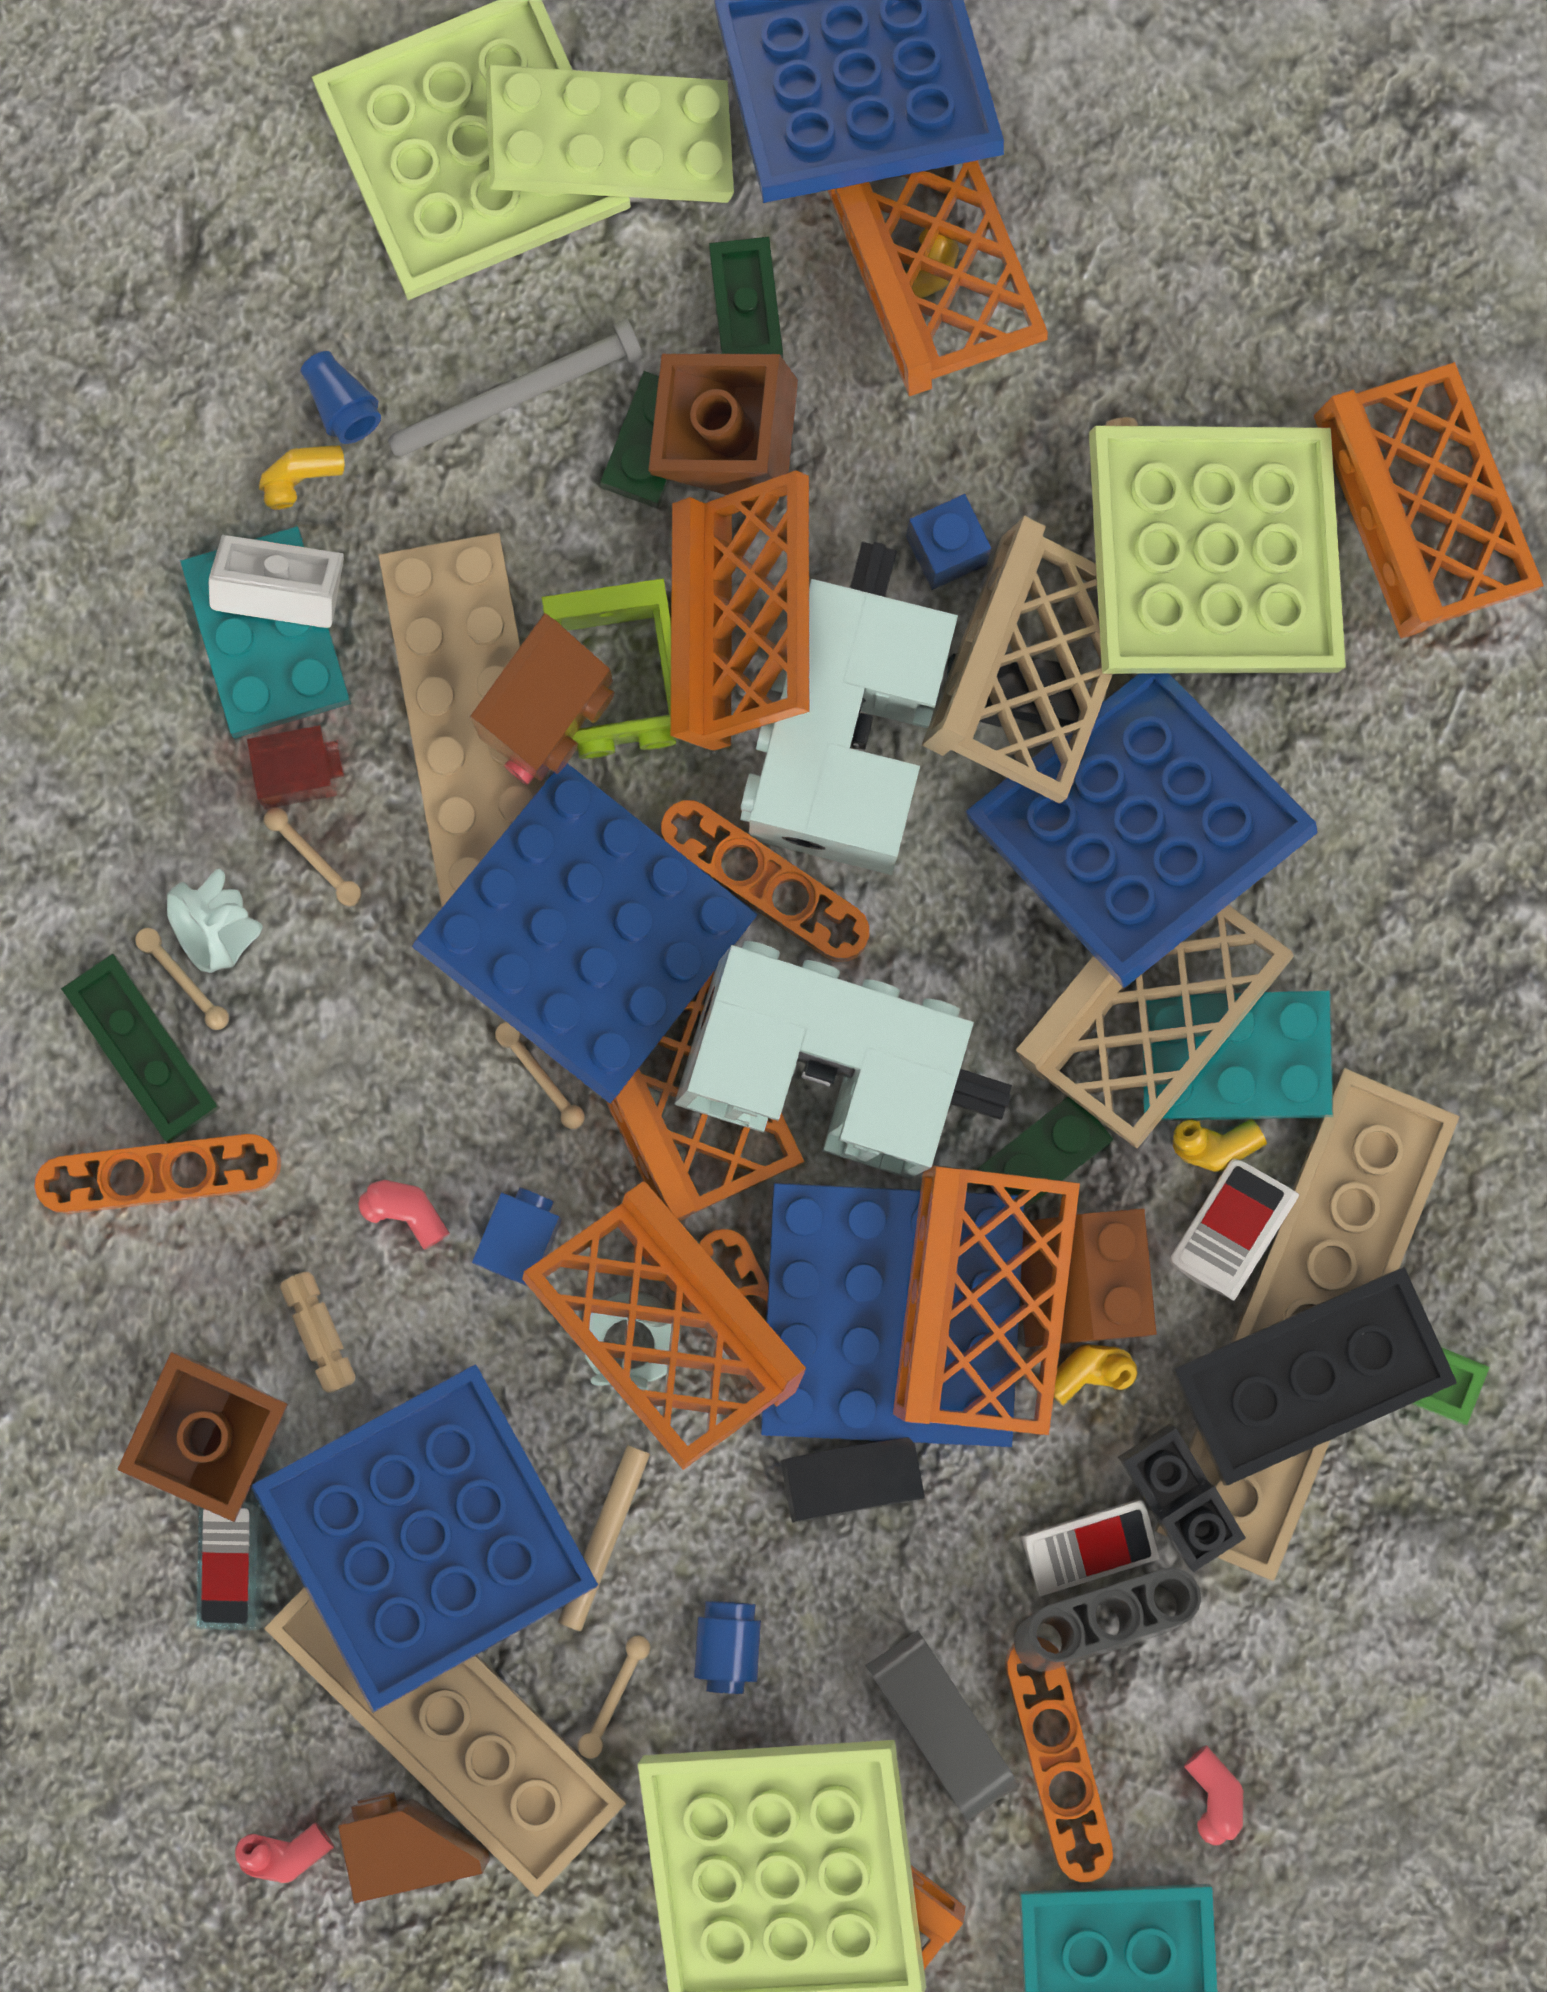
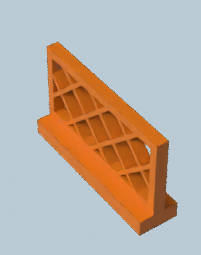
M978 160L962 163L963 166L954 182L928 171L901 175L907 178L908 181L897 202L874 193L869 182L828 190L909 397L932 389V379L1048 340L1047 328ZM967 179H969L973 190L964 186ZM918 183L947 195L936 217L907 206ZM957 199L981 208L984 217L975 233L946 222ZM881 211L890 214L886 223ZM900 218L929 230L918 253L893 243L891 235ZM988 230H990L994 241L985 238ZM939 234L968 246L957 269L927 257ZM978 250L1002 260L1005 269L996 285L967 274ZM901 262L911 265L907 274ZM920 270L950 281L938 305L914 295L911 287ZM1009 281H1011L1015 293L1006 290ZM959 286L989 297L978 321L948 309ZM1001 302L1023 311L1029 326L1005 333L987 324L998 303ZM922 313L932 317L928 326L925 323ZM941 321L971 333L963 349L939 357L932 339ZM980 338H983V339H986V340H987V341L978 343L979 340H980Z
M1455 362L1359 393H1355L1353 389L1334 395L1313 415L1318 428H1331L1333 468L1400 639L1421 633L1428 627L1537 591L1544 586ZM1443 382L1452 405L1446 420L1417 406L1424 388ZM1411 393L1408 401L1399 397ZM1381 403L1402 414L1392 438L1371 427L1364 407ZM1410 419L1440 433L1430 457L1401 443ZM1456 420H1458L1460 428L1455 425ZM1449 438L1469 448L1474 462L1468 476L1439 462ZM1380 448L1386 450L1384 457ZM1395 455L1424 469L1414 494L1393 483L1389 467ZM1433 474L1462 489L1452 513L1423 499ZM1478 476H1480L1482 483L1477 481ZM1471 494L1491 503L1496 518L1490 532L1461 518ZM1402 504L1408 506L1406 513ZM1417 511L1446 525L1436 550L1415 539L1411 524ZM1455 530L1484 544L1474 569L1445 555ZM1501 531L1504 536V539L1499 537ZM1493 550L1513 559L1521 581L1504 585L1483 574ZM1424 560L1430 562L1428 569ZM1439 567L1468 581L1461 600L1443 607L1433 584ZM1477 587L1488 591L1474 596Z
M797 470L707 503L691 497L672 503L670 736L715 751L731 746L732 735L810 712L809 475ZM787 495V511L775 528L766 519L779 498ZM742 512L746 519L732 540V514ZM759 530H762L769 539L752 565L743 556ZM782 551H785L787 553V569L778 584L774 586L766 577ZM736 567H738L746 574V577L732 597V574ZM759 588H761L770 597L755 621L751 623L743 614ZM784 609L787 612V629L777 645H775L766 636ZM736 625H738L746 635L732 656V632ZM761 647L769 657L752 682L743 672L758 648ZM782 669L787 672V698L772 702L766 695ZM738 684L746 694L733 715H731L732 690Z
M714 972L697 992L695 1000L690 1001L685 1010L690 1011L680 1042L663 1036L657 1044L676 1052L666 1081L662 1082L641 1074L638 1068L611 1103L606 1101L642 1180L649 1185L679 1221L687 1219L692 1214L805 1162L782 1113L778 1121L768 1118L765 1131L774 1134L784 1158L766 1166L740 1157L750 1128L742 1126L731 1154L699 1142L708 1115L700 1113L692 1138L672 1132L665 1125L662 1113L668 1096H677L679 1088L673 1086V1082L683 1055L689 1056L691 1046L687 1045L697 1015L702 1014L704 1007L702 1002L705 993L708 994ZM648 1087L661 1092L657 1105ZM675 1144L688 1148L683 1161ZM695 1151L729 1163L721 1187L699 1196L688 1173ZM736 1167L751 1172L732 1181Z
M932 1165L930 1169L923 1172L893 1415L905 1422L930 1424L932 1422L1049 1435L1080 1183L941 1165ZM968 1183L990 1185L1006 1205L979 1228L964 1210ZM1004 1187L1025 1189V1191L1013 1200ZM1040 1191L1062 1194L1059 1220L1040 1235L1020 1210V1207ZM1013 1214L1032 1239V1242L1005 1263L985 1235ZM964 1223L971 1234L960 1242L962 1224ZM1057 1235L1055 1253H1053L1046 1243ZM978 1242L998 1269L970 1291L956 1273L958 1257ZM1039 1249L1053 1267L1051 1283L1032 1298L1013 1274L1012 1270ZM1005 1277L1025 1304L997 1326L977 1299ZM956 1286L963 1297L952 1305L954 1288ZM1049 1298L1046 1317L1039 1308V1305ZM970 1305L990 1332L962 1354L949 1337L950 1321ZM1032 1312L1045 1329L1044 1342L1041 1348L1024 1361L1004 1334ZM997 1340L1017 1367L989 1389L969 1362ZM948 1349L956 1360L945 1368ZM1041 1361L1038 1380L1031 1369ZM963 1368L982 1395L963 1411L940 1409L943 1383ZM1023 1375L1037 1392L1034 1419L1011 1417L996 1398ZM990 1403L998 1415L977 1412Z
M645 1181L625 1193L622 1204L524 1271L522 1280L683 1470L773 1403L777 1407L795 1394L805 1373L806 1367ZM618 1227L634 1246L633 1263L597 1258L599 1240ZM590 1247L589 1257L579 1255ZM642 1256L650 1265L641 1264ZM560 1267L587 1271L584 1297L559 1294L546 1277ZM595 1272L631 1277L629 1304L592 1299ZM640 1278L665 1282L674 1292L673 1310L637 1305ZM682 1303L690 1312L682 1311ZM573 1310L583 1311L582 1320ZM591 1313L626 1317L624 1345L598 1341L589 1330ZM640 1319L671 1324L669 1351L633 1346L635 1320ZM680 1325L706 1329L715 1340L713 1357L678 1352ZM723 1350L730 1359L722 1358ZM614 1358L623 1359L622 1368ZM631 1360L667 1365L665 1393L639 1389L630 1378ZM676 1366L712 1371L709 1399L673 1394ZM721 1373L746 1376L760 1393L745 1404L718 1400ZM653 1405L663 1406V1415ZM672 1408L708 1413L706 1433L687 1446L670 1426ZM717 1414L728 1415V1417L716 1425Z

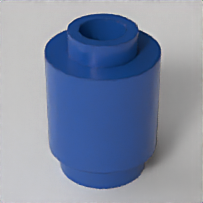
M705 1601L704 1617H698L694 1678L707 1680L706 1692L744 1694L745 1682H757L761 1620H755L756 1604Z

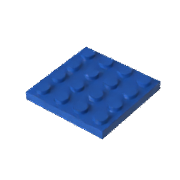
M714 0L715 13L763 203L1004 155V138L964 0Z
M1139 673L1102 702L1066 800L1057 803L1007 778L965 811L969 822L1123 988L1128 986L1318 833L1316 822L1169 673ZM1073 733L1065 736L1068 745L1070 743ZM1051 743L1034 756L1032 760L1038 772L1056 780L1061 763Z
M567 763L558 774L554 772L417 937L412 947L608 1103H611L715 971L722 956L731 945L736 944L758 914Z
M773 1183L766 1322L801 1361L806 1370L795 1394L777 1407L773 1403L761 1413V1435L886 1441L909 1437L913 1443L1012 1447L1013 1431L932 1422L930 1424L905 1422L893 1415L921 1190ZM966 1192L964 1210L978 1228L1006 1206L997 1194ZM1009 1194L1013 1200L1019 1196ZM1024 1205L1020 1207V1210H1021L1023 1213H1024ZM1013 1214L985 1235L1005 1263L1022 1250L1023 1228ZM964 1223L962 1224L960 1242L971 1234ZM976 1242L958 1257L956 1273L971 1291L998 1268L980 1244ZM1020 1264L1012 1272L1021 1283ZM1005 1277L977 1299L997 1326L1018 1310L1020 1304L1019 1295ZM956 1286L954 1288L952 1305L963 1297ZM970 1305L950 1321L949 1337L962 1354L990 1332ZM1018 1323L1004 1334L1016 1351ZM997 1340L969 1362L989 1389L1016 1368V1364ZM948 1349L945 1368L956 1360ZM963 1368L943 1383L940 1409L963 1411L982 1395ZM1015 1382L996 1397L1011 1417H1014ZM990 1403L977 1412L998 1415Z
M476 1364L251 1486L255 1497L372 1713L598 1586L596 1579Z

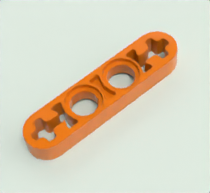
M683 800L673 804L665 812L661 821L662 839L745 904L832 961L848 962L857 958L865 950L869 940V923L866 916L857 907L702 803L695 800ZM693 815L700 817L699 830L712 841H715L718 830L729 835L716 846L711 863L708 864L700 859L707 852V847L696 839L690 838L684 845L676 841L678 829L673 822L677 818L688 821ZM736 847L750 850L758 862L756 872L744 881H735L729 878L721 866L724 855ZM796 882L806 889L809 901L801 913L785 915L775 908L772 896L780 884ZM819 899H823L831 904L823 911V916L836 924L842 923L845 918L851 919L855 923L852 934L858 941L854 945L843 942L838 949L832 947L829 944L831 932L817 921L813 933H809L801 927L813 917Z
M241 1134L82 1153L49 1159L40 1167L36 1174L34 1188L37 1198L45 1207L64 1214L257 1192L268 1188L276 1181L280 1173L281 1158L277 1148L269 1140L256 1134ZM251 1145L254 1146L257 1154L268 1157V1166L258 1168L257 1179L249 1180L247 1173L243 1170L224 1171L228 1183L217 1186L219 1165L213 1153L214 1149L224 1148L222 1159L225 1161L244 1158L246 1155L245 1147ZM189 1152L197 1153L205 1160L207 1166L206 1176L198 1186L183 1188L174 1180L172 1174L173 1165L182 1154ZM134 1160L143 1168L144 1183L135 1194L128 1196L120 1195L112 1188L110 1182L111 1172L119 1162ZM99 1163L97 1182L103 1195L101 1200H93L95 1189L91 1187L72 1190L70 1201L63 1203L60 1194L50 1192V1182L59 1180L60 1169L67 1168L69 1175L75 1178L94 1177L89 1165Z
M1037 1636L1041 1647L1047 1652L1059 1653L1058 1648L1049 1640ZM1013 1644L1008 1650L1005 1659L1006 1675L1055 1860L1062 1872L1070 1879L1078 1882H1093L1103 1877L1110 1869L1113 1860V1846L1066 1668L1064 1666L1042 1672L1046 1690L1050 1691L1059 1685L1062 1694L1061 1698H1041L1025 1707L1023 1695H1036L1032 1678L1028 1674H1018L1017 1664L1022 1662L1015 1652V1645ZM1046 1709L1061 1711L1068 1721L1067 1735L1062 1742L1056 1745H1044L1037 1741L1033 1734L1035 1717ZM1071 1771L1081 1776L1085 1785V1792L1077 1805L1063 1808L1052 1801L1049 1795V1786L1051 1780L1057 1774ZM1092 1810L1094 1822H1081L1086 1839L1090 1844L1099 1843L1101 1852L1092 1855V1867L1082 1869L1077 1860L1067 1861L1066 1852L1075 1848L1072 1828L1068 1825L1058 1831L1056 1820L1077 1819Z

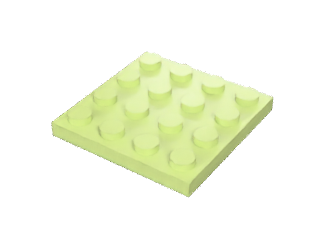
M497 0L312 76L316 91L407 300L631 208L629 197L490 189L485 76L489 66L504 65L572 70L542 0Z
M1095 426L1089 431L1102 674L1338 673L1346 668L1331 428Z
M895 1740L642 1756L638 1763V1771L669 1992H925L926 1980Z

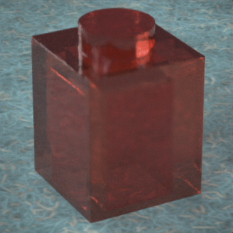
M321 725L247 739L257 799L264 809L338 796L335 778L345 777L341 749L338 740L327 741V736Z

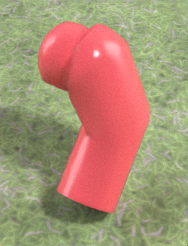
M381 1180L371 1183L367 1191L359 1198V1211L366 1220L372 1223H378L386 1218L406 1221L424 1250L440 1242L450 1234L425 1192L417 1186Z
M315 1822L291 1842L258 1834L246 1835L237 1843L235 1858L241 1870L251 1877L289 1883L335 1846L327 1833Z

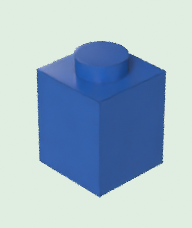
M966 494L909 519L906 538L931 590L987 565L992 548Z
M520 1187L515 1198L501 1192L472 1263L527 1286L522 1280L524 1271L548 1255L562 1221L560 1216L550 1213L554 1201Z

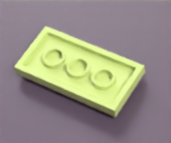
M504 65L489 66L485 76L490 189L728 203L734 194L728 80Z

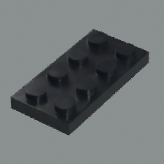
M1405 1267L1396 1269L1171 1369L1224 1486L1233 1484L1457 1384L1456 1378Z

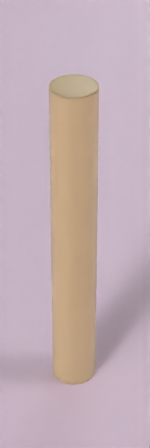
M629 1445L626 1446L583 1556L598 1586L565 1605L558 1623L577 1631L582 1630L650 1453Z

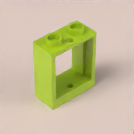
M664 578L541 597L544 613L557 621L567 631L654 618L669 715L579 728L572 738L578 742L575 751H578L579 758L594 759L609 756L615 753V745L639 742L640 749L643 750L660 749L676 744V738L670 736L671 621Z

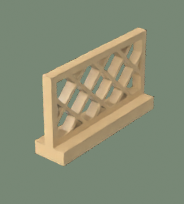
M1024 516L1001 537L923 739L922 746L942 756L952 750L1057 803H1061L1068 797L1113 674H1102L1099 619L1087 593L1097 589L1096 563L1043 537L1046 526ZM1041 558L1061 568L1069 588L1046 595L1036 572ZM1029 592L1032 597V600L1025 602ZM1073 597L1086 628L1063 635L1051 604ZM1037 609L1050 640L1026 647L1017 626V621L1021 614ZM1091 637L1100 662L1096 670L1081 675L1068 644ZM1010 644L1013 653L1005 655L1007 647ZM1054 649L1067 680L1043 687L1031 656ZM1017 662L1030 693L1006 700L997 679V674L1000 667ZM1092 681V684L1088 692L1085 683ZM1071 688L1081 713L1077 722L1061 727L1048 696ZM988 697H990L993 705L985 708ZM1034 701L1047 733L1024 740L1011 709ZM996 714L1010 746L999 750H994L973 739L979 721ZM1073 733L1070 743L1068 745L1065 736ZM1050 741L1052 742L1061 763L1056 780L1036 770L1028 749ZM1014 754L1016 760H1014V759H1012V758H1010V757H1008V756Z
M1229 905L1216 914L1220 937L1183 941L1165 955L1177 954L1180 985L1145 989L1143 974L1136 978L1137 990L1124 992L1128 986L1123 988L1093 956L1016 1049L1023 1066L1041 1080L1046 1079L1137 1149L1294 957L1290 949ZM1226 923L1241 934L1227 936ZM1256 944L1272 956L1259 974L1232 978L1229 947ZM1221 949L1225 979L1188 983L1185 953ZM1246 988L1235 1002L1234 989ZM1226 990L1229 1010L1224 1017L1217 1023L1193 1026L1190 995ZM1182 996L1186 1027L1149 1031L1146 1001ZM1138 1002L1141 1032L1106 1037L1104 1016L1113 1005ZM1097 1027L1098 1038L1086 1039L1092 1030ZM1207 1036L1196 1050L1195 1037ZM1187 1038L1189 1059L1179 1071L1154 1074L1151 1043ZM1143 1044L1146 1075L1110 1079L1107 1048ZM1099 1050L1102 1073L1101 1081L1076 1084L1060 1072V1069L1074 1053ZM1168 1084L1157 1098L1156 1085ZM1148 1086L1150 1107L1135 1126L1132 1127L1114 1113L1112 1091ZM1104 1092L1105 1105L1091 1096L1090 1093Z

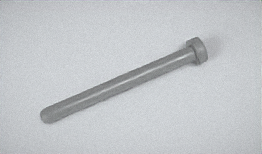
M626 318L613 324L615 334L393 433L388 439L393 454L396 456L409 454L626 356L629 364L643 359L642 350L629 321Z

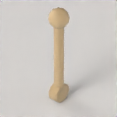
M275 807L269 809L264 816L266 827L271 831H279L337 890V899L342 905L351 907L358 904L362 896L359 886L352 881L343 880L288 823V815L282 808Z
M152 928L140 930L135 938L137 947L143 953L152 954L204 1012L205 1023L210 1029H223L229 1021L227 1010L220 1006H214L161 946L162 939L157 931Z
M507 1022L500 1024L495 1032L498 1043L503 1047L511 1048L560 1110L562 1124L569 1129L579 1128L585 1120L583 1109L568 1102L520 1041L521 1033Z
M633 1636L627 1641L625 1647L627 1657L591 1731L585 1733L579 1739L578 1751L585 1758H595L602 1752L604 1744L601 1737L638 1661L645 1659L650 1653V1643L644 1636Z

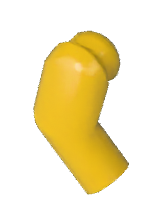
M341 446L294 448L287 451L261 474L259 490L264 491L265 505L273 510L290 508L297 500V492L294 486L305 478L343 475L345 461Z

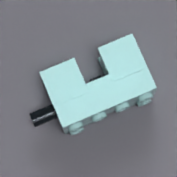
M861 542L850 588L811 579L809 587L810 712L761 726L756 750L767 752L761 776L751 773L748 776L740 809L742 810L740 820L750 822L749 835L759 842L892 875L920 766L851 749V747L866 750L873 722L872 715L928 728L936 705L958 615L887 598L886 594L897 550L886 548L885 544L878 542L873 544ZM782 669L771 688L773 691L782 693L781 700L787 698V672Z
M744 941L742 948L731 945L719 960L718 966L714 971L674 1105L763 1133L768 1118L776 1121L780 1118L797 1061L805 1064L801 1078L830 1087L831 1083L834 1084L836 1075L839 1074L844 1076L822 1151L911 1179L932 1167L950 1104L1002 1120L1005 1108L1009 1105L1012 1085L960 1069L974 1022L959 1018L960 1009L958 1007L935 999H924L922 1005L898 998L900 990L892 985L865 979L862 986L838 979L840 971L830 965L804 960L802 967L778 960L780 952L775 948L753 941Z

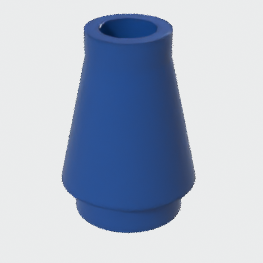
M330 351L318 352L304 362L300 372L308 383L328 435L337 437L342 444H351L365 438L376 429L381 421V414L377 410L378 399L341 366Z

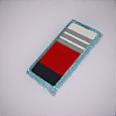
M244 1501L235 1522L199 1507L196 1629L258 1630L261 1628L263 1510L258 1501Z

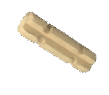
M301 1272L281 1282L280 1289L288 1307H294L296 1313L292 1315L311 1362L316 1361L319 1368L315 1372L322 1389L325 1392L331 1393L351 1385L355 1381L354 1371L348 1357L342 1358L340 1350L344 1349L325 1303H319L317 1296L321 1293L314 1276L310 1272Z

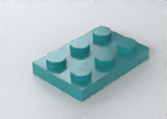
M298 526L254 539L305 547ZM217 550L180 560L230 734L234 739L352 704L329 628L215 611L210 607L209 576Z
M1330 990L1265 992L1160 1121L1334 1117ZM1227 993L1190 995L1193 1026L1217 1023L1229 1010ZM1234 993L1235 1002L1242 993ZM1182 996L1146 1001L1149 1031L1186 1027ZM1207 1036L1195 1037L1196 1050ZM1187 1038L1151 1043L1154 1074L1179 1071L1189 1059ZM1143 1049V1075H1146L1144 1049ZM1168 1084L1156 1085L1157 1098ZM1148 1086L1143 1087L1144 1113L1150 1107Z
M1210 1884L1019 1891L1024 1992H1218L1213 1889Z

